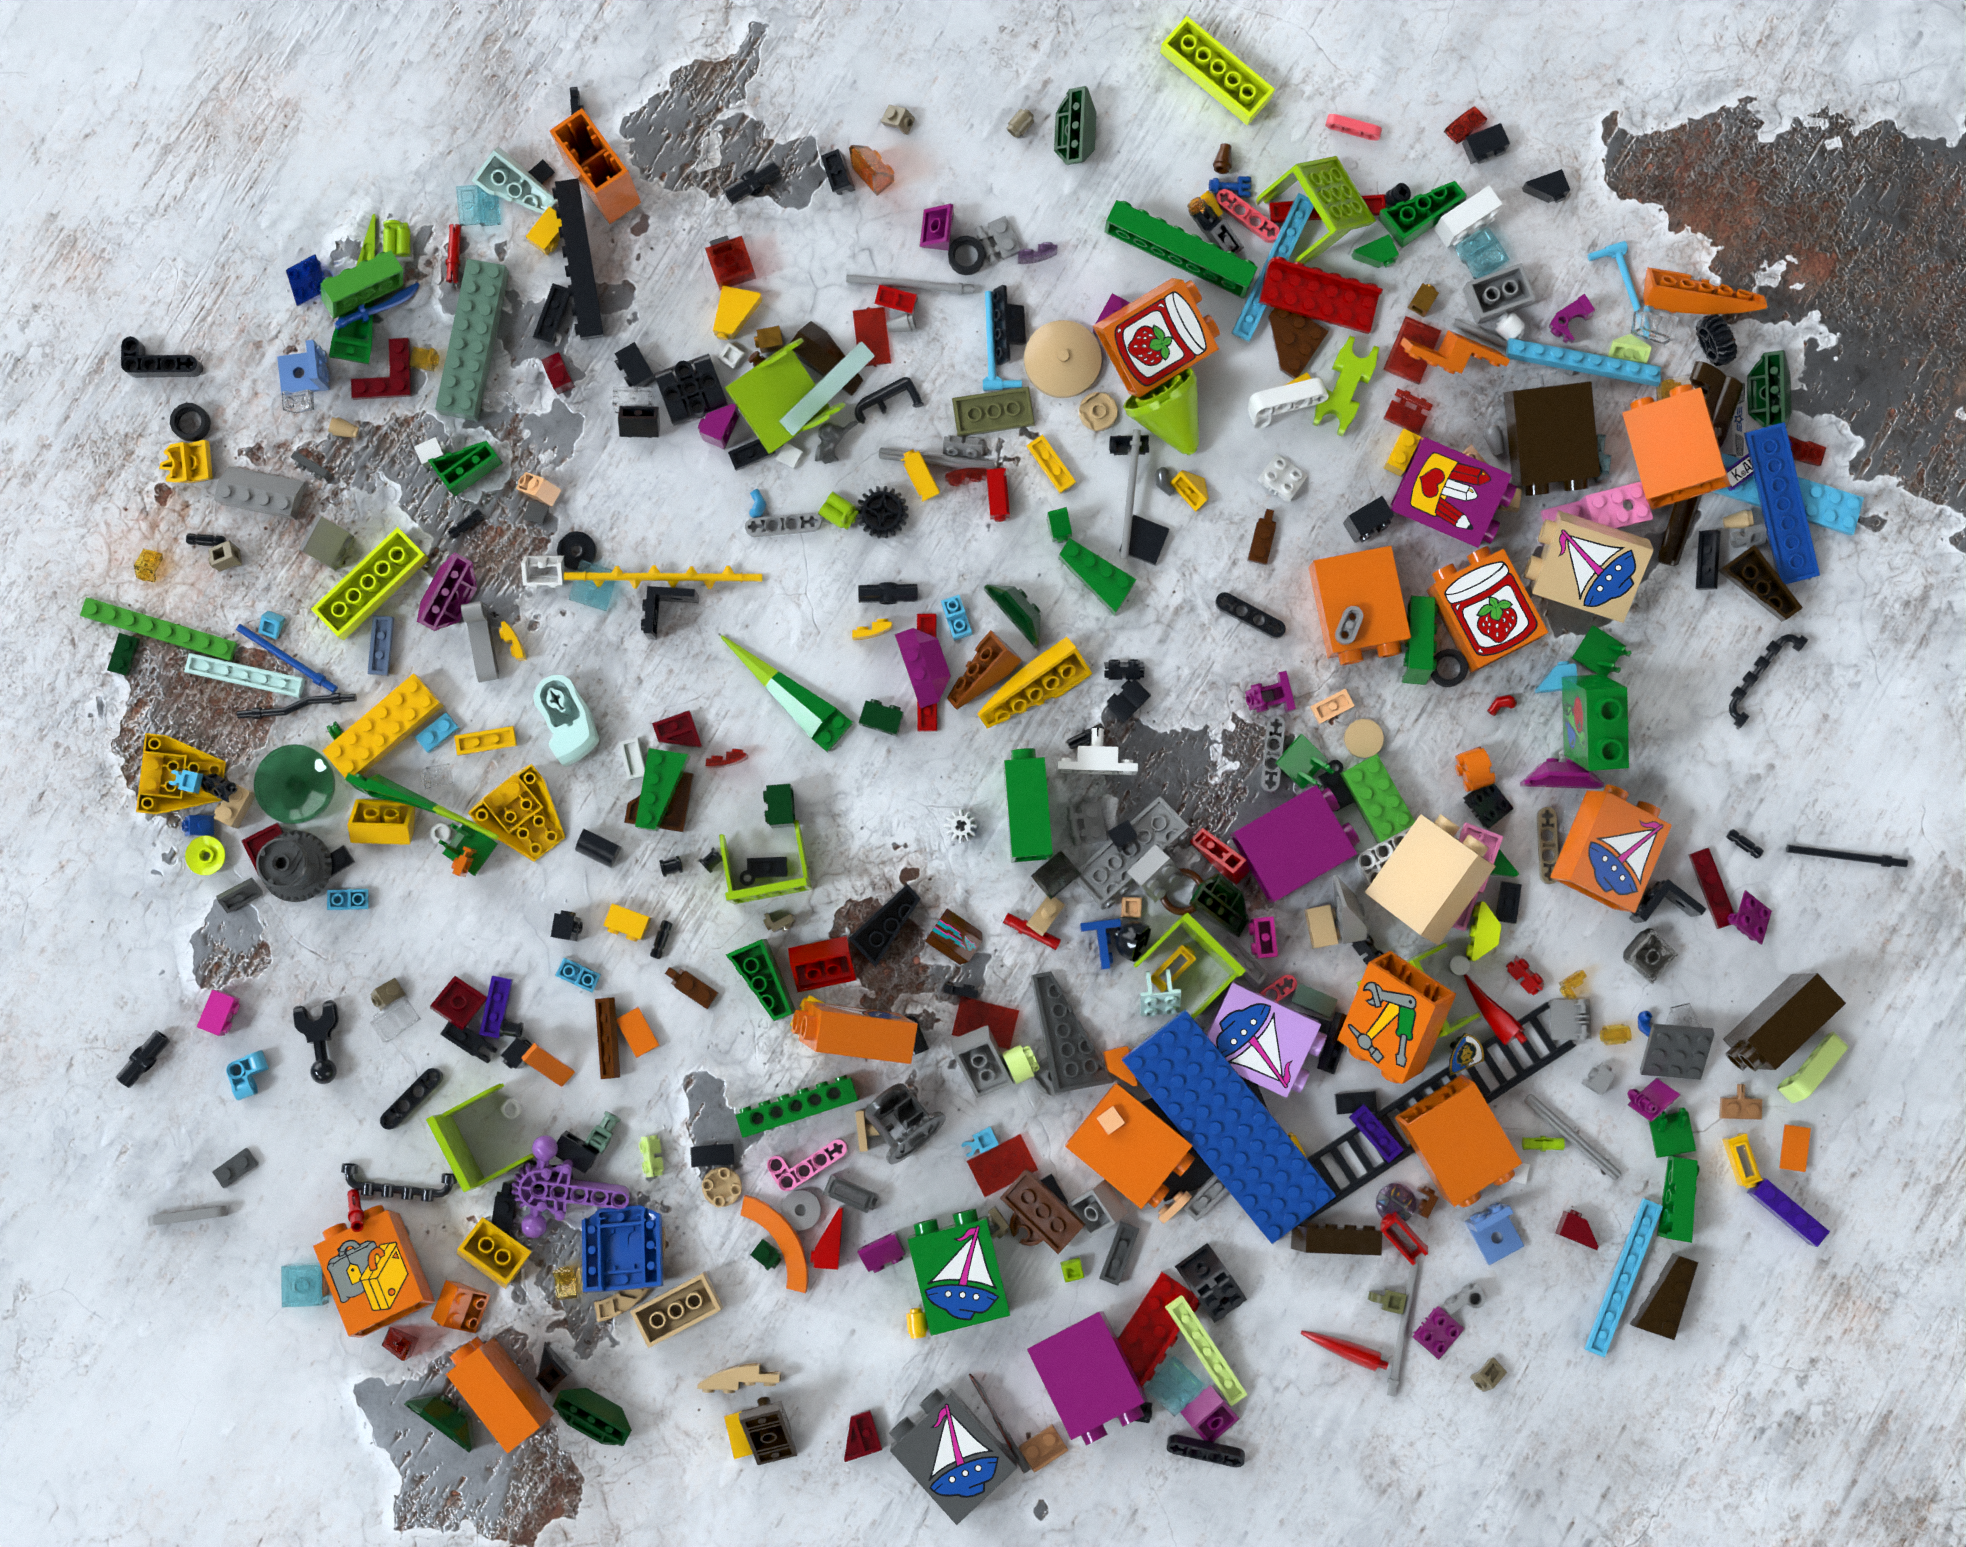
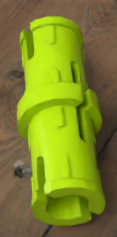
M1540 1136V1138L1522 1137L1523 1150L1546 1152V1150L1564 1151L1565 1148L1564 1138H1546V1136Z

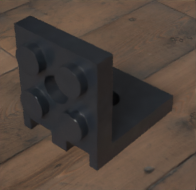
M647 586L646 599H643L642 603L645 619H641V631L644 632L648 639L657 640L660 601L699 604V595L695 589Z
M1667 879L1666 881H1657L1652 889L1648 888L1642 896L1644 898L1629 919L1634 923L1646 922L1664 897L1690 917L1703 915L1707 909Z
M1208 1243L1175 1266L1214 1323L1224 1318L1229 1312L1247 1300L1229 1271ZM1201 1267H1206L1204 1272L1198 1273Z

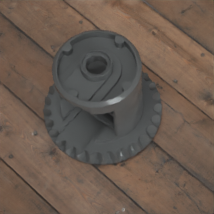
M296 830L281 833L279 836L274 837L273 840L267 842L258 853L256 868L265 887L271 894L284 901L302 902L315 897L325 888L332 872V859L328 848L321 839L309 832Z
M903 1083L895 1084L881 1093L868 1106L865 1112V1117L891 1147L886 1155V1159L891 1165L901 1162L920 1149L938 1132L946 1120V1116L942 1112L929 1114ZM893 1111L895 1118L906 1130L896 1140L889 1133L894 1129L893 1124L890 1123L884 1127L880 1120Z

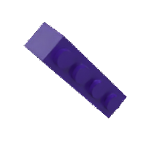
M1762 1178V1181L1757 1182V1186L1747 1191L1752 1198L1809 1245L1818 1247L1830 1231L1768 1179Z

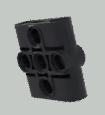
M709 353L689 361H679L675 366L654 373L673 426L693 418H702L709 412L728 406ZM691 364H694V365H695V368H696V371H697V374H698V375L695 376V373H694V370H693ZM688 368V374L681 375V369ZM672 371H675L678 379L677 383L675 381ZM712 379L714 384L712 386H705L706 380ZM689 386L696 387L693 393L686 392ZM673 392L678 394L676 399H668L669 394ZM705 396L708 400L710 408H707V405L704 400ZM685 403H687L691 415H688ZM696 404L703 405L699 411H694L693 407Z

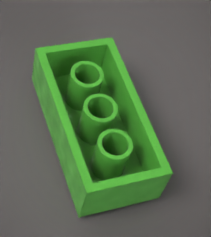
M391 250L381 252L369 261L364 260L352 269H344L339 275L324 279L321 283V300L332 318L335 319L358 308L360 305L371 302L402 287L403 268Z
M1378 754L1340 774L1377 844L1415 823Z

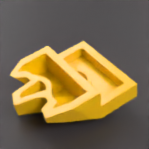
M201 440L191 443L180 442L170 444L163 451L169 459L161 462L159 469L170 471V474L166 476V482L197 483L213 479L209 441Z

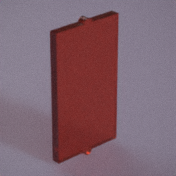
M867 307V309L854 310L856 344L858 345L860 342H863L874 354V357L864 367L891 364L885 308L870 309V307Z

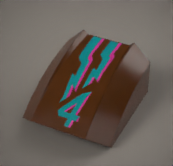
M947 908L925 942L961 965L969 962L981 945L982 932Z

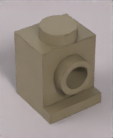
M229 540L208 549L210 556L208 558L209 564L219 572L235 565H243L239 548Z

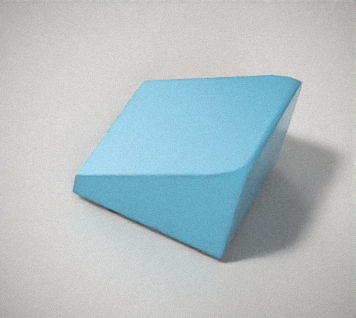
M270 611L265 612L261 616L258 633L278 639L285 622V617Z

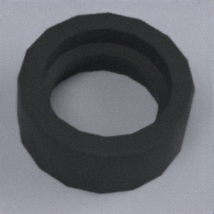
M968 235L955 239L948 250L950 266L961 275H972L978 272L985 260L984 247L981 242L975 237ZM962 245L973 246L978 253L977 261L971 266H962L955 259V252Z
M194 403L180 404L170 415L172 431L179 438L187 442H196L203 439L210 430L211 421L209 415L203 408ZM190 411L198 413L201 417L200 427L193 433L183 432L179 426L181 417Z
M1445 649L1433 657V659H1436V670L1432 671L1430 676L1436 684L1442 687H1453L1465 679L1468 673V662L1461 652L1455 649ZM1452 657L1459 662L1460 672L1457 677L1450 680L1444 679L1439 675L1437 664L1442 658Z

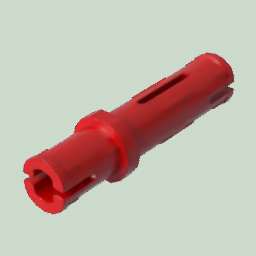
M449 224L448 257L446 259V282L452 283V280L454 283L459 282L462 228L459 224H455V227L454 224Z
M1009 912L1007 913L1003 924L1017 930L1019 934L1023 933L1054 950L1057 949L1061 939L1047 932L1041 936L1026 925L1028 920H1022Z
M351 1189L347 1193L348 1220L351 1223L352 1231L360 1232L364 1228V1211L361 1209L359 1191Z

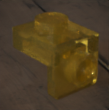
M143 548L134 564L136 578L154 583L156 581L155 572L163 560L162 553Z
M560 1267L558 1270H553L557 1301L578 1298L577 1278L573 1268Z

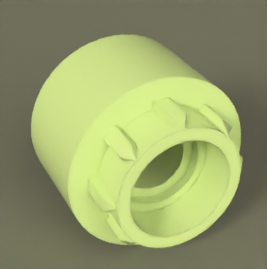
M1018 1045L1002 1053L1016 1085L1034 1077V1072L1040 1068L1030 1046L1022 1048L1021 1045Z

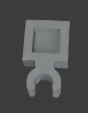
M1759 524L1745 527L1743 533L1738 531L1731 533L1735 540L1731 541V545L1733 548H1739L1744 544L1748 548L1753 545L1766 544V526Z

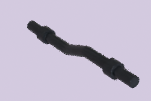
M331 693V695L311 696L284 708L262 709V707L252 708V710L237 711V718H253L255 720L270 716H285L310 704L331 703L332 705H339L342 702L357 701L356 694Z

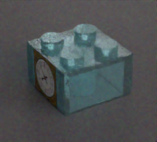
M297 1263L281 1266L282 1307L323 1306L329 1303V1286L320 1263Z

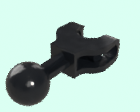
M333 1000L325 1001L322 1005V1016L316 1021H312L309 1018L305 1007L301 1005L295 1006L293 1009L294 1026L300 1033L306 1036L307 1043L314 1044L316 1061L310 1069L311 1077L318 1084H328L334 1080L337 1073L335 1064L328 1059L326 1041L332 1040L331 1033L339 1022L336 1003Z

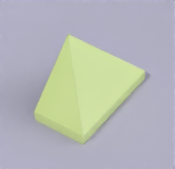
M1628 334L1612 341L1608 357L1647 364L1652 347L1632 334Z

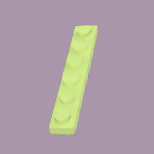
M1181 1295L1165 1306L1228 1404L1233 1406L1244 1398L1247 1393L1185 1298Z

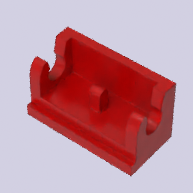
M879 285L874 304L912 314L915 311L918 295Z

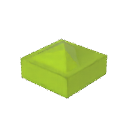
M1080 1257L1060 1262L1065 1283L1085 1278Z

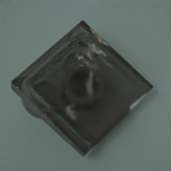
M1651 928L1641 931L1623 952L1624 961L1651 984L1655 983L1654 981L1664 969L1678 956Z

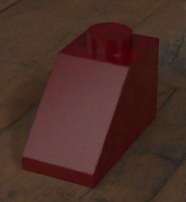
M559 352L541 360L557 395L575 388Z
M1572 1209L1570 1213L1563 1211L1555 1233L1598 1250L1599 1246L1588 1221L1581 1218L1582 1213Z

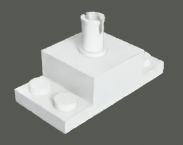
M1092 728L1091 746H1078L1076 762H1074L1073 758H1062L1061 761L1057 762L1056 773L1136 775L1138 763H1133V760L1127 759L1121 760L1118 763V747L1103 746L1104 729L1099 728L1097 736V728Z

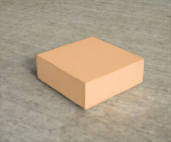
M1122 897L1121 917L1141 918L1142 898Z
M1113 1106L1097 1117V1120L1108 1135L1125 1123Z

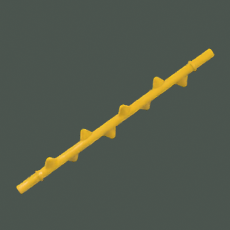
M652 565L648 573H623L619 566H615L611 573L564 572V580H584V582L586 580H593L597 587H601L605 580L629 581L634 589L638 588L641 581H667L671 588H675L679 581H703L708 589H712L716 581L762 582V574H743V572L735 574L729 565L725 567L722 573H697L693 566H690L686 573H660L656 565Z

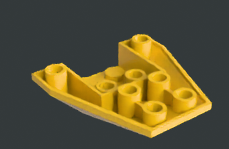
M145 733L136 812L161 814L220 802V798L205 792L201 786L198 794L178 789L179 786L170 785L169 781L176 780V775L171 773L172 770L181 772L187 770L203 773L206 776L215 773L224 778L226 762L167 735Z
M532 763L515 772L468 811V814L476 824L499 835L498 840L533 862L565 838L545 780Z

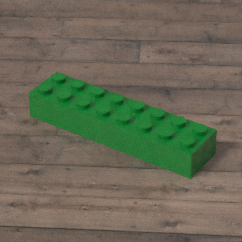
M1116 200L1106 220L1104 233L1243 299L1258 268L1252 261L1248 259L1242 260L1231 251L1225 252L1219 249L1220 247L1215 243L1204 242L1198 235L1185 233L1181 227H1173L1162 218L1150 216L1143 209L1137 210L1126 201L1120 202Z

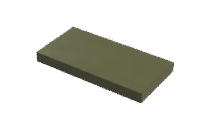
M1029 387L952 398L957 436L964 437L1035 426Z

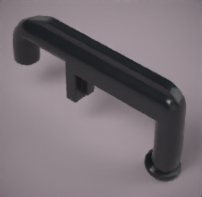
M903 377L862 398L854 412L858 423H865L866 417L862 411L875 404L879 406L882 414H885L887 407L884 401L905 390L908 391L912 398V406L914 408L922 407L924 403L912 380L908 377Z

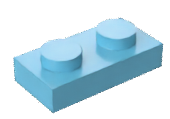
M446 712L416 735L415 738L426 752L429 753L460 728Z

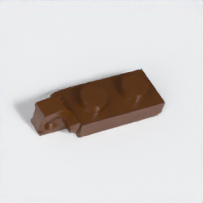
M1266 509L1264 519H1258L1247 561L1267 565L1276 529V522L1272 521L1274 510Z
M669 967L665 972L667 976L673 979L671 984L676 989L706 1009L710 1007L719 993L686 970L680 969L677 972Z

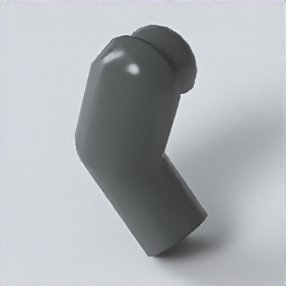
M1161 467L1155 473L1156 486L1171 496L1176 488L1167 481L1168 469Z

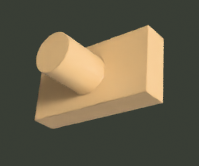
M1049 893L1026 925L1043 936L1065 904Z
M864 1110L855 1111L860 1152L868 1151L867 1136L880 1134L872 1124H866Z

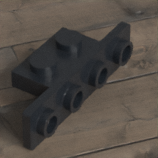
M1006 285L995 288L992 295L994 301L993 318L995 320L994 337L996 339L995 356L997 358V365H1003L1010 361V344L1021 346L1026 344L1024 306L1007 303Z

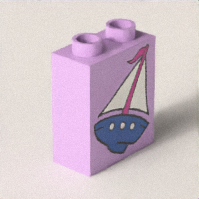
M1235 981L1229 984L1206 1033L1241 1077L1286 1098L1290 1090L1298 1093L1302 1091L1310 1071L1301 1068L1308 1053L1317 1057L1327 1037L1326 1034L1319 1031L1321 1026L1319 1021Z

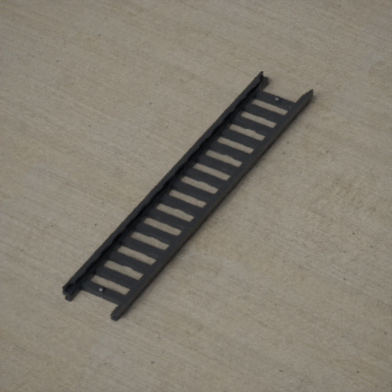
M1548 1002L1543 1003L1517 1021L1521 1026L1530 1022L1550 1053L1540 1059L1527 1039L1521 1046L1533 1064L1523 1069L1509 1046L1504 1045L1494 1035L1481 1045L1484 1052V1062L1500 1085L1490 1091L1474 1066L1466 1069L1487 1104L1576 1046L1572 1040H1568L1559 1047H1556L1538 1020L1537 1016L1550 1008ZM1495 1043L1516 1073L1509 1080L1505 1078L1487 1050ZM1449 1065L1373 1114L1378 1120H1381L1387 1131L1404 1149L1390 1163L1378 1152L1383 1162L1373 1167L1354 1138L1356 1134L1361 1132L1356 1126L1307 1158L1311 1164L1314 1163L1325 1182L1336 1194V1197L1307 1218L1308 1221L1415 1152L1411 1144L1407 1146L1387 1114L1396 1108L1399 1113L1407 1110L1404 1103L1411 1098H1414L1416 1103L1424 1099L1421 1092L1428 1087L1435 1092L1441 1088L1437 1081L1447 1076L1450 1081L1457 1078L1456 1074L1449 1075ZM1346 1141L1367 1172L1358 1179L1337 1148ZM1329 1152L1350 1182L1341 1190L1320 1159Z

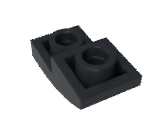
M733 1144L690 1147L691 1168L734 1164Z

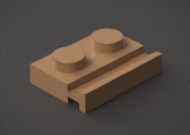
M1053 1424L1018 1446L1034 1473L1068 1451L1067 1446Z

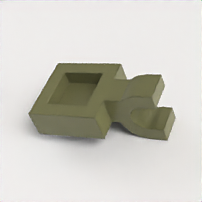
M1385 1289L1384 1295L1369 1291L1368 1300L1381 1303V1309L1384 1311L1403 1315L1407 1295Z

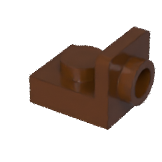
M1424 1185L1423 1188L1417 1187L1416 1189L1426 1195V1198H1422L1419 1202L1417 1209L1419 1210V1215L1428 1219L1439 1197L1434 1195L1435 1190Z

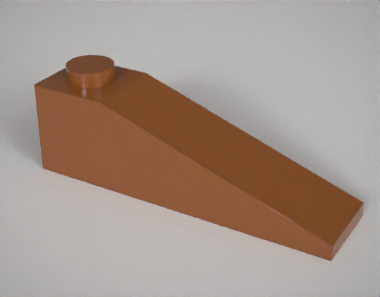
M991 630L974 650L977 653L972 662H967L965 674L963 677L958 678L947 697L957 710L1008 676L1022 661L1014 650Z

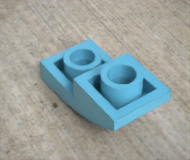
M960 595L941 600L954 641L973 635Z
M368 889L327 890V910L368 909Z
M564 957L555 976L592 993L601 975Z

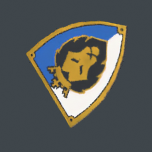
M1464 1033L1450 1044V1047L1453 1049L1449 1059L1450 1076L1484 1061L1483 1047L1473 1035Z

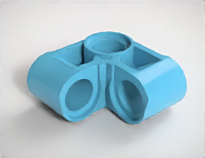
M262 1050L233 1061L226 1068L232 1092L238 1101L258 1093V1087L252 1075L269 1069ZM237 1064L242 1068L240 1075L234 1072V1067Z

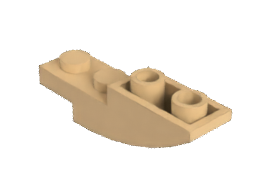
M761 1363L736 1365L706 1377L699 1382L697 1389H702L704 1393H714L715 1390H723V1393H735V1390L740 1388V1382H743L745 1386H754L756 1382L764 1383V1386H776V1383L781 1381V1372L761 1371Z

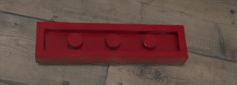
M1705 848L1688 854L1716 928L1720 929L1731 925L1728 916L1731 913L1734 914L1710 849Z

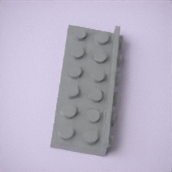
M1161 796L1130 822L1138 837L1125 844V850L1118 852L1114 843L1110 840L1072 874V877L1102 910L1110 908L1120 894L1124 895L1130 890V885L1135 881L1127 871L1155 844L1166 855H1169L1179 841L1182 843L1189 837L1190 827Z

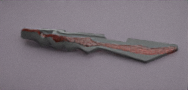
M970 1373L971 1381L990 1410L993 1420L1017 1460V1464L1023 1473L1028 1472L1030 1468L1025 1458L1020 1453L1011 1435L1007 1432L1003 1422L997 1416L983 1387Z

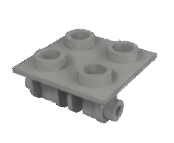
M1590 999L1550 1000L1551 1040L1592 1039Z

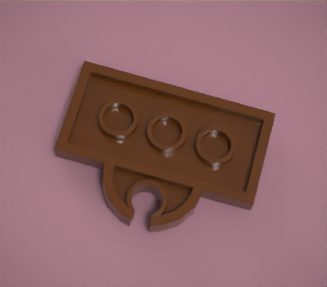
M1028 1168L1020 1174L1000 1197L1014 1211L1010 1218L1012 1236H1016L1021 1227L1025 1228L1028 1232V1236L1023 1237L1019 1242L1022 1245L1033 1246L1045 1241L1059 1254L1086 1225Z

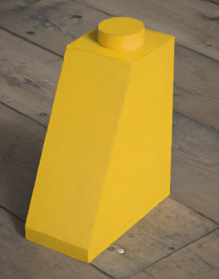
M722 286L713 327L714 335L718 339L725 341L735 339L761 304V293Z

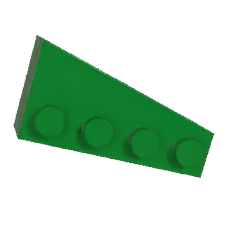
M1070 538L1059 554L1058 559L1115 616L1137 579Z
M648 749L635 823L636 828L658 832L671 799L676 792L678 783L684 774L686 765L691 758L688 754Z
M767 939L758 940L726 954L727 958L736 967L735 969L747 982L751 991L758 997L773 1021L781 1020L795 1013L796 1009Z
M1668 1156L1661 1203L1663 1208L1659 1217L1657 1236L1692 1243L1695 1195L1697 1190L1696 1180L1699 1174L1697 1160Z

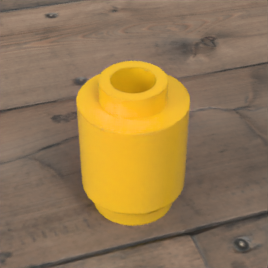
M911 1308L910 1312L906 1313L907 1330L910 1338L926 1337L928 1326L925 1311H922V1308Z

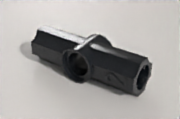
M772 160L757 170L747 171L740 177V180L723 189L729 202L734 205L749 195L754 196L760 193L765 188V185L782 175L778 166Z
M883 582L879 583V585H858L859 603L879 602L880 604L890 605L897 604V602H918L917 584Z
M155 1030L147 1041L130 1055V1061L116 1076L117 1080L122 1085L131 1088L139 1077L156 1063V1057L170 1042L168 1037Z

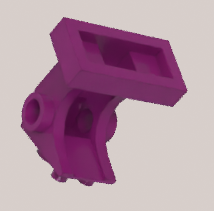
M1585 294L1557 312L1549 325L1550 332L1558 338L1562 336L1564 338L1563 342L1566 344L1568 341L1573 343L1575 340L1569 331L1568 323L1576 317L1584 318L1587 321L1593 317L1595 312L1594 307Z
M1287 671L1277 674L1278 683L1263 687L1262 683L1251 685V689L1245 691V699L1250 711L1256 710L1257 713L1267 711L1268 707L1284 704L1286 713L1296 709ZM1272 690L1274 701L1264 702L1261 693Z

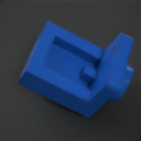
M214 815L186 816L185 820L182 821V831L185 832V837L213 836Z

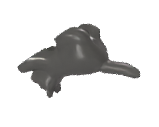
M831 422L822 425L818 432L821 444L816 449L815 461L822 460L824 464L839 461L835 455V448L843 436L856 426L858 422H849L845 427L834 425Z

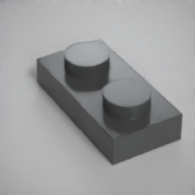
M294 451L291 455V458L295 461V466L303 471L306 468L312 471L311 475L321 481L324 478L329 481L332 477L328 470L298 452Z
M251 877L217 895L216 898L228 914L262 896L263 891Z
M245 1148L212 1171L222 1188H226L256 1167L258 1162L249 1149Z

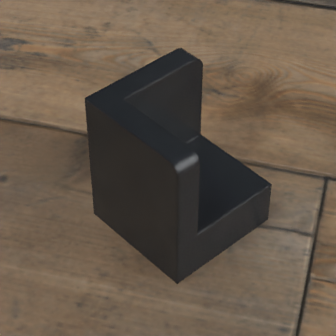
M1129 820L1107 831L1118 852L1125 850V844L1138 837Z

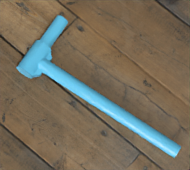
M1622 241L1606 246L1605 249L1589 253L1587 255L1589 261L1605 256L1613 259L1616 258L1644 339L1652 337L1623 257L1626 251H1628L1627 243Z
M985 291L988 377L983 380V391L1022 388V380L1002 381L1000 377L996 376L993 292Z

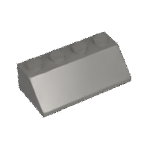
M228 466L218 480L213 500L220 505L297 520L305 482Z

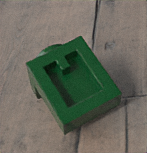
M762 1239L750 1254V1256L766 1267L767 1271L771 1267L775 1269L782 1260L779 1258L782 1253L765 1239Z

